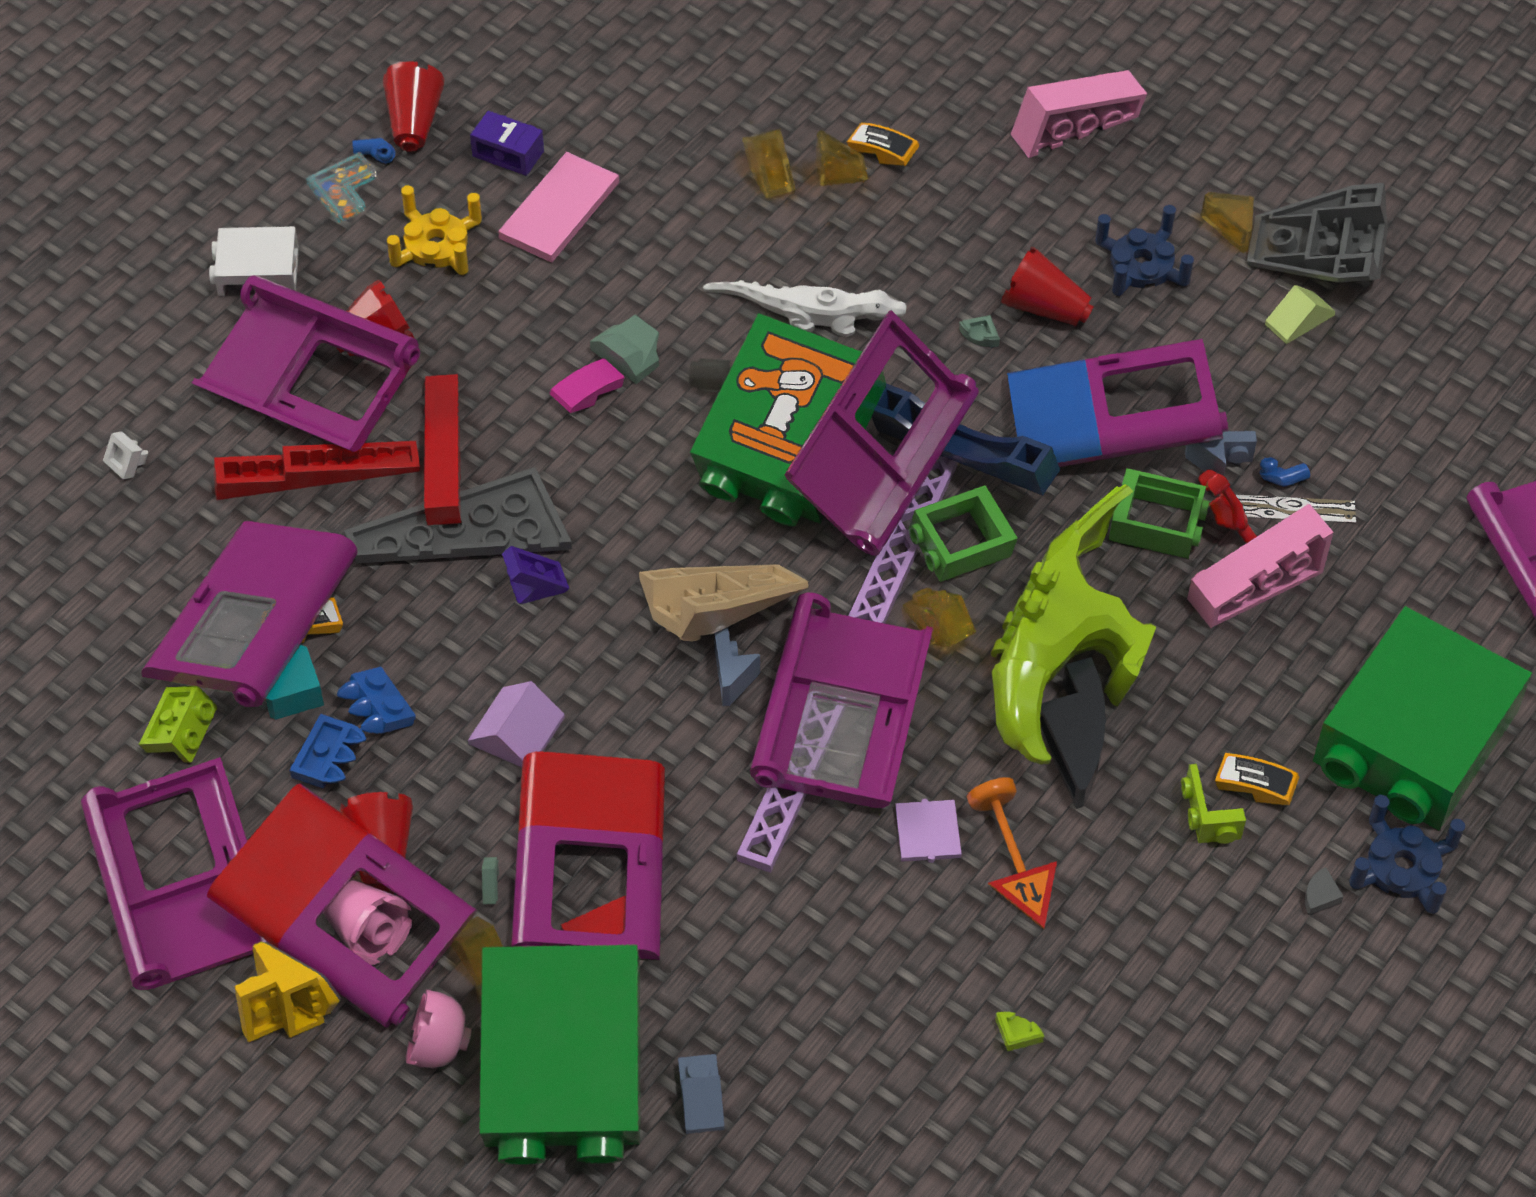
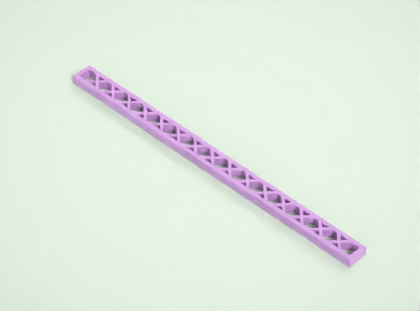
M943 456L938 458L932 470L939 468L943 476L929 480L927 476L916 496L927 493L931 501L918 505L915 498L912 500L880 554L876 556L848 616L886 623L920 548L918 544L916 545L912 542L909 531L906 530L902 522L912 519L914 510L942 500L958 462ZM904 543L908 551L894 555L891 547ZM892 568L896 577L882 581L879 573ZM880 594L884 603L870 607L867 598ZM810 697L806 705L792 758L794 760L806 755L810 765L795 770L791 763L789 774L814 779L848 703L831 700L835 710L821 715L817 705L830 701V699ZM819 728L822 738L808 742L804 733ZM778 787L768 788L739 848L737 861L771 873L807 795L806 793L797 792L792 796L782 799L778 792ZM780 812L784 820L783 823L768 827L765 817ZM764 841L767 842L770 848L767 857L749 852L753 845Z

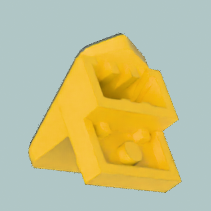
M267 942L253 945L257 976L250 977L243 983L234 986L242 1032L248 1043L283 1027L289 1038L323 1024V1016L330 1014L341 999L327 977Z

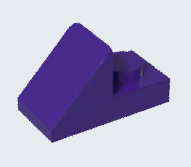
M510 546L502 553L507 567V574L510 577V583L519 604L562 594L569 589L560 562L514 546Z

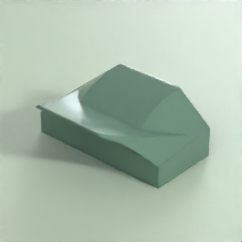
M634 315L621 324L611 326L590 341V350L602 359L605 358L619 372L637 384L659 367V358L656 352L659 332L637 315Z

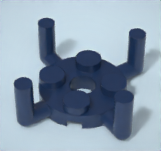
M1173 205L1164 206L1161 226L1156 234L1147 233L1143 229L1135 228L1118 241L1108 236L1110 216L1107 214L1099 215L1095 242L1098 246L1111 252L1110 261L1114 268L1112 292L1115 296L1123 295L1129 286L1145 288V284L1152 283L1158 286L1167 280L1182 287L1189 285L1194 263L1193 256L1189 254L1183 255L1179 271L1174 269L1175 247L1172 243L1166 241L1173 231L1176 208ZM1138 257L1147 258L1149 261L1140 263L1135 259Z
M1378 795L1375 798L1369 816V823L1377 837L1371 843L1368 858L1360 857L1356 859L1349 884L1353 889L1358 890L1374 883L1386 893H1389L1390 890L1401 894L1400 897L1402 898L1418 897L1428 913L1436 914L1440 910L1447 891L1444 883L1436 882L1443 865L1441 856L1458 848L1465 829V823L1460 819L1452 820L1445 839L1435 843L1416 826L1390 829L1384 820L1389 806V799L1384 795ZM1399 857L1407 858L1413 863V867L1409 869L1399 867L1395 859Z

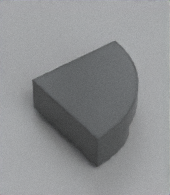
M1326 867L1315 873L1308 883L1305 906L1309 915L1342 903L1344 896Z

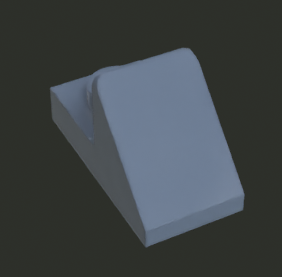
M1222 432L1223 439L1186 445L1185 458L1204 472L1206 470H1213L1224 476L1226 462L1243 463L1253 461L1257 443L1256 432Z
M724 628L714 633V649L722 705L730 706L760 674V654L738 656L737 642L730 641L728 628Z
M716 1054L678 1058L686 1134L724 1130L721 1082L718 1075Z

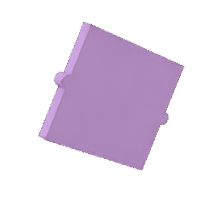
M922 799L921 802L895 804L901 862L928 860V862L933 863L935 859L961 858L955 800L928 801L927 799Z

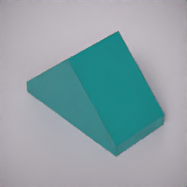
M299 646L266 697L270 718L277 720L324 706L321 687L306 646Z

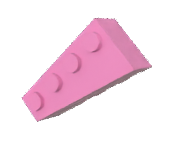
M1129 70L1031 86L1027 88L1011 136L1027 157L1031 158L1038 155L1041 148L1049 146L1052 150L1063 146L1062 140L1073 136L1081 139L1089 136V133L1097 127L1101 126L1105 130L1137 118L1147 92Z
M1307 504L1208 569L1198 572L1191 579L1187 599L1209 627L1212 628L1323 573L1334 532L1314 508Z

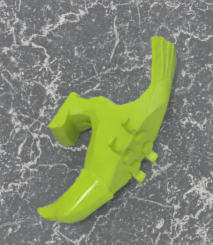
M1126 484L1121 487H1115L1080 520L1072 523L1050 543L1042 563L1037 562L1034 565L1030 579L1023 594L1020 595L1014 610L1007 613L1002 625L1005 632L1002 638L996 640L991 651V656L996 658L997 654L1002 653L1000 662L992 669L996 727L1006 745L1014 750H1018L1029 761L1040 765L1049 764L1051 761V756L1047 752L1041 736L1040 712L1045 686L1073 656L1094 649L1106 656L1113 670L1105 684L1104 693L1107 694L1111 703L1118 707L1138 677L1156 630L1155 625L1151 623L1143 624L1133 618L1119 597L1100 592L1089 586L1082 573L1078 559L1079 556L1102 546L1116 508L1124 498L1133 492Z

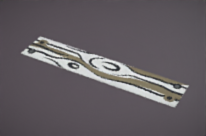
M1236 495L1242 503L1247 517L1285 519L1307 504H1310L1324 521L1356 522L1355 501Z

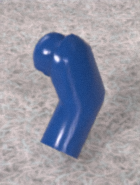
M382 138L352 141L354 156L371 155L381 163H389L395 157L394 148Z
M1273 457L1264 458L1260 462V476L1265 481L1282 487H1287L1310 478V470L1305 463L1283 469L1278 467V461Z

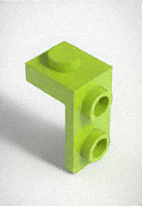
M1189 764L1187 776L1181 780L1183 798L1189 799L1191 808L1188 809V823L1191 830H1196L1198 843L1218 842L1227 844L1235 840H1241L1246 823L1243 808L1207 811L1197 764Z

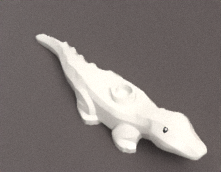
M743 280L738 282H713L703 286L705 292L731 294L749 299L768 310L788 317L790 325L810 332L814 329L815 325L831 327L833 333L842 337H849L855 333V320L865 318L882 320L890 310L900 317L906 313L907 308L904 302L889 297L888 294L881 290L854 294L836 288L804 285L791 288L784 286L778 289L770 284L764 287L759 285L758 282L747 283Z

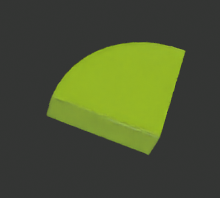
M1013 1012L996 1013L995 1020L1007 1052L1043 1042L1044 1034L1036 1023L1016 1016Z

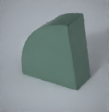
M990 315L959 321L960 332L970 342L984 347L999 346L1000 338Z
M484 857L483 904H496V901H498L497 876H499V860H497V857Z

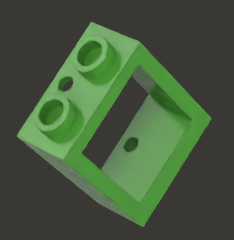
M1127 468L1122 485L1126 484L1133 492L1124 498L1116 508L1112 518L1109 540L1189 559L1191 547L1199 546L1203 527L1197 526L1198 520L1205 521L1210 501L1204 500L1206 486ZM1134 498L1191 511L1186 533L1129 520Z
M985 485L914 510L908 528L912 542L916 545L918 544L924 554L927 567L930 571L935 572L940 582L1011 557L1018 539ZM970 512L987 541L950 554L933 525Z

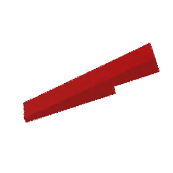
M458 374L425 376L424 510L427 525L461 523Z
M416 441L364 443L359 450L354 452L335 444L282 446V455L214 457L216 500L420 471Z

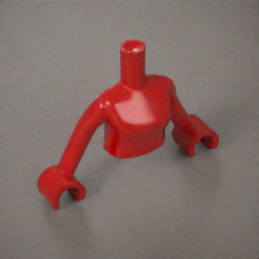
M1206 470L1200 474L1198 481L1201 485L1206 486V492L1210 490L1214 496L1220 495L1209 503L1216 523L1221 527L1237 531L1245 544L1256 538V534L1248 524L1243 505L1230 488L1231 485L1226 477L1213 470Z

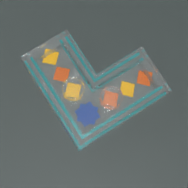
M359 152L306 177L309 188L336 221L340 223L366 210L365 202L354 189L376 179L377 174L373 166Z

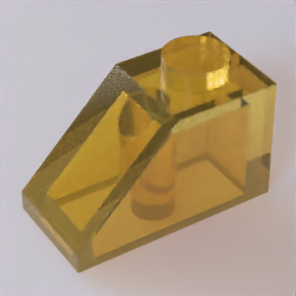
M781 129L768 130L742 138L750 170L765 198L796 190Z

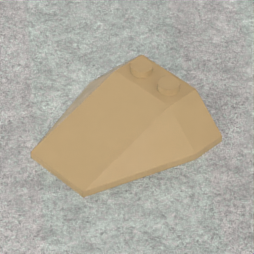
M780 565L687 567L639 572V579L653 620L666 628L667 631L680 637V640L697 641L701 638V635L714 634L808 588L807 580Z

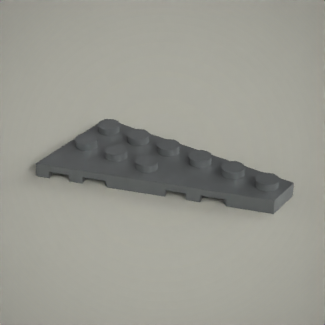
M536 467L461 491V523L427 525L424 504L344 530L345 537L349 538L358 549V554L354 559L356 564L502 554L510 546L528 552L572 550L571 539Z

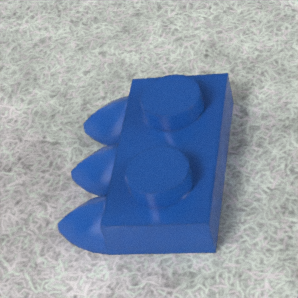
M382 667L351 674L349 681L342 685L336 694L344 699H358L351 705L348 712L356 716H370L362 723L360 728L368 733L379 734L412 726L416 717Z
M320 714L289 770L291 778L323 789L326 784L344 781L345 775L337 764H346L356 760L353 751L347 745L365 742V734L353 724Z

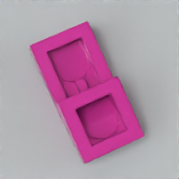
M603 358L580 368L564 378L551 389L550 395L567 411L573 413L594 406L598 395L621 388L625 377Z

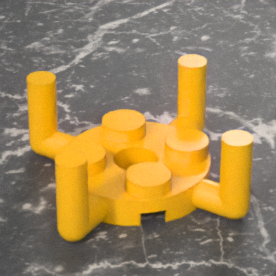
M409 185L402 187L404 214L411 222L404 227V250L401 251L398 236L390 235L387 238L390 264L393 267H400L412 260L422 266H425V263L435 264V267L451 265L458 274L465 275L469 270L466 245L468 244L467 230L479 225L482 221L480 196L477 193H470L467 196L469 216L460 220L443 208H437L431 213L422 215L416 209L414 188ZM434 237L443 238V240L438 243L435 241H429L431 238Z

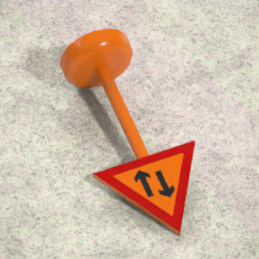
M1006 777L982 783L968 793L967 800L969 805L976 811L994 810L1017 870V874L989 882L988 885L1044 929L1057 861L1026 871L1002 806L1010 802L1017 793L1014 780Z

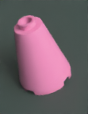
M353 879L348 881L322 913L345 946L370 965L380 963L377 958L385 953L392 956L397 952L406 940L412 926V919L408 917V910H411V907L402 898Z

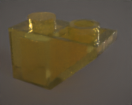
M925 588L915 592L912 595L913 599L903 604L906 613L920 630L925 629L926 626L933 627L930 639L932 645L948 648L976 633L962 595L947 593L946 590L936 591L931 588Z

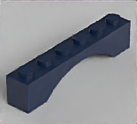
M886 383L887 386L871 418L877 431L903 441L926 403L913 393ZM959 424L940 455L1042 496L1060 471L1052 446L1026 436L1011 438L988 435Z

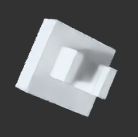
M121 431L111 433L103 461L122 479L134 477L137 466L145 464L149 452L147 450L142 451L137 445L138 442L136 440H131Z

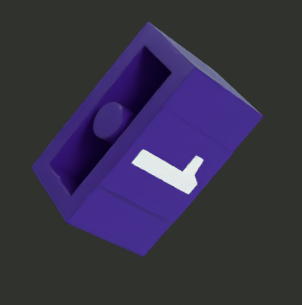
M491 111L486 112L470 134L473 157L525 176L529 174L544 153L543 130Z

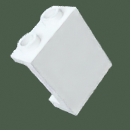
M295 227L218 228L217 241L212 242V258L215 261V265H210L209 270L211 285H216L218 296H225L226 285L244 284L252 275L280 283L282 286L296 291L299 245Z

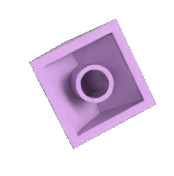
M532 681L503 687L468 739V744L522 767L525 755L531 752L544 751L564 720L565 715Z

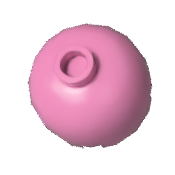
M426 990V994H423L412 1026V1030H414L412 1041L415 1044L408 1043L406 1064L424 1068H437L453 1061L459 1049L466 1051L471 1036V1028L465 1027V1013L461 1005L452 997L431 990Z

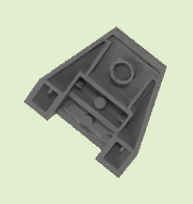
M1384 183L1352 185L1256 215L1247 258L1248 266L1333 282L1380 279L1388 233Z

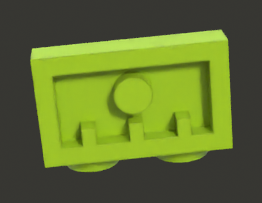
M198 686L166 687L139 745L146 753L175 752L184 763H191L217 710V705Z

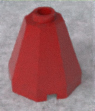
M380 280L367 286L346 310L415 338L413 333L408 330L409 326L393 298L383 290L385 286ZM337 348L339 353L344 352V350ZM347 352L349 356H354V354Z

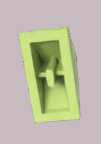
M1294 285L1266 319L1265 325L1285 344H1288L1335 316V311L1315 292Z

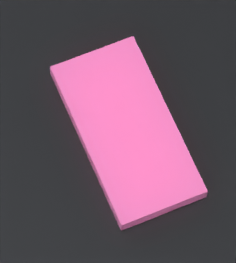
M566 152L498 231L499 239L552 263L618 185L619 175Z

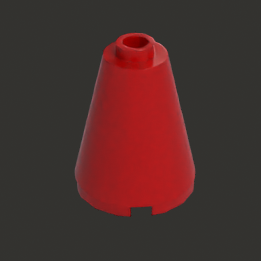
M399 62L389 66L387 73L383 76V86L394 143L407 152L416 151L424 146L444 89L445 79L442 73L431 65H428V69L418 67V62Z
M1031 247L1030 251L1024 256L1011 279L1010 290H1006L1001 299V304L1007 307L1074 326L1079 321L1086 323L1094 306L1089 304L1092 297L1034 247Z
M373 792L347 799L348 806L346 807L341 803L340 812L402 857H406L413 813V802L409 796L398 793L399 800L388 799L387 792ZM358 871L363 884L394 895L393 891L365 871Z

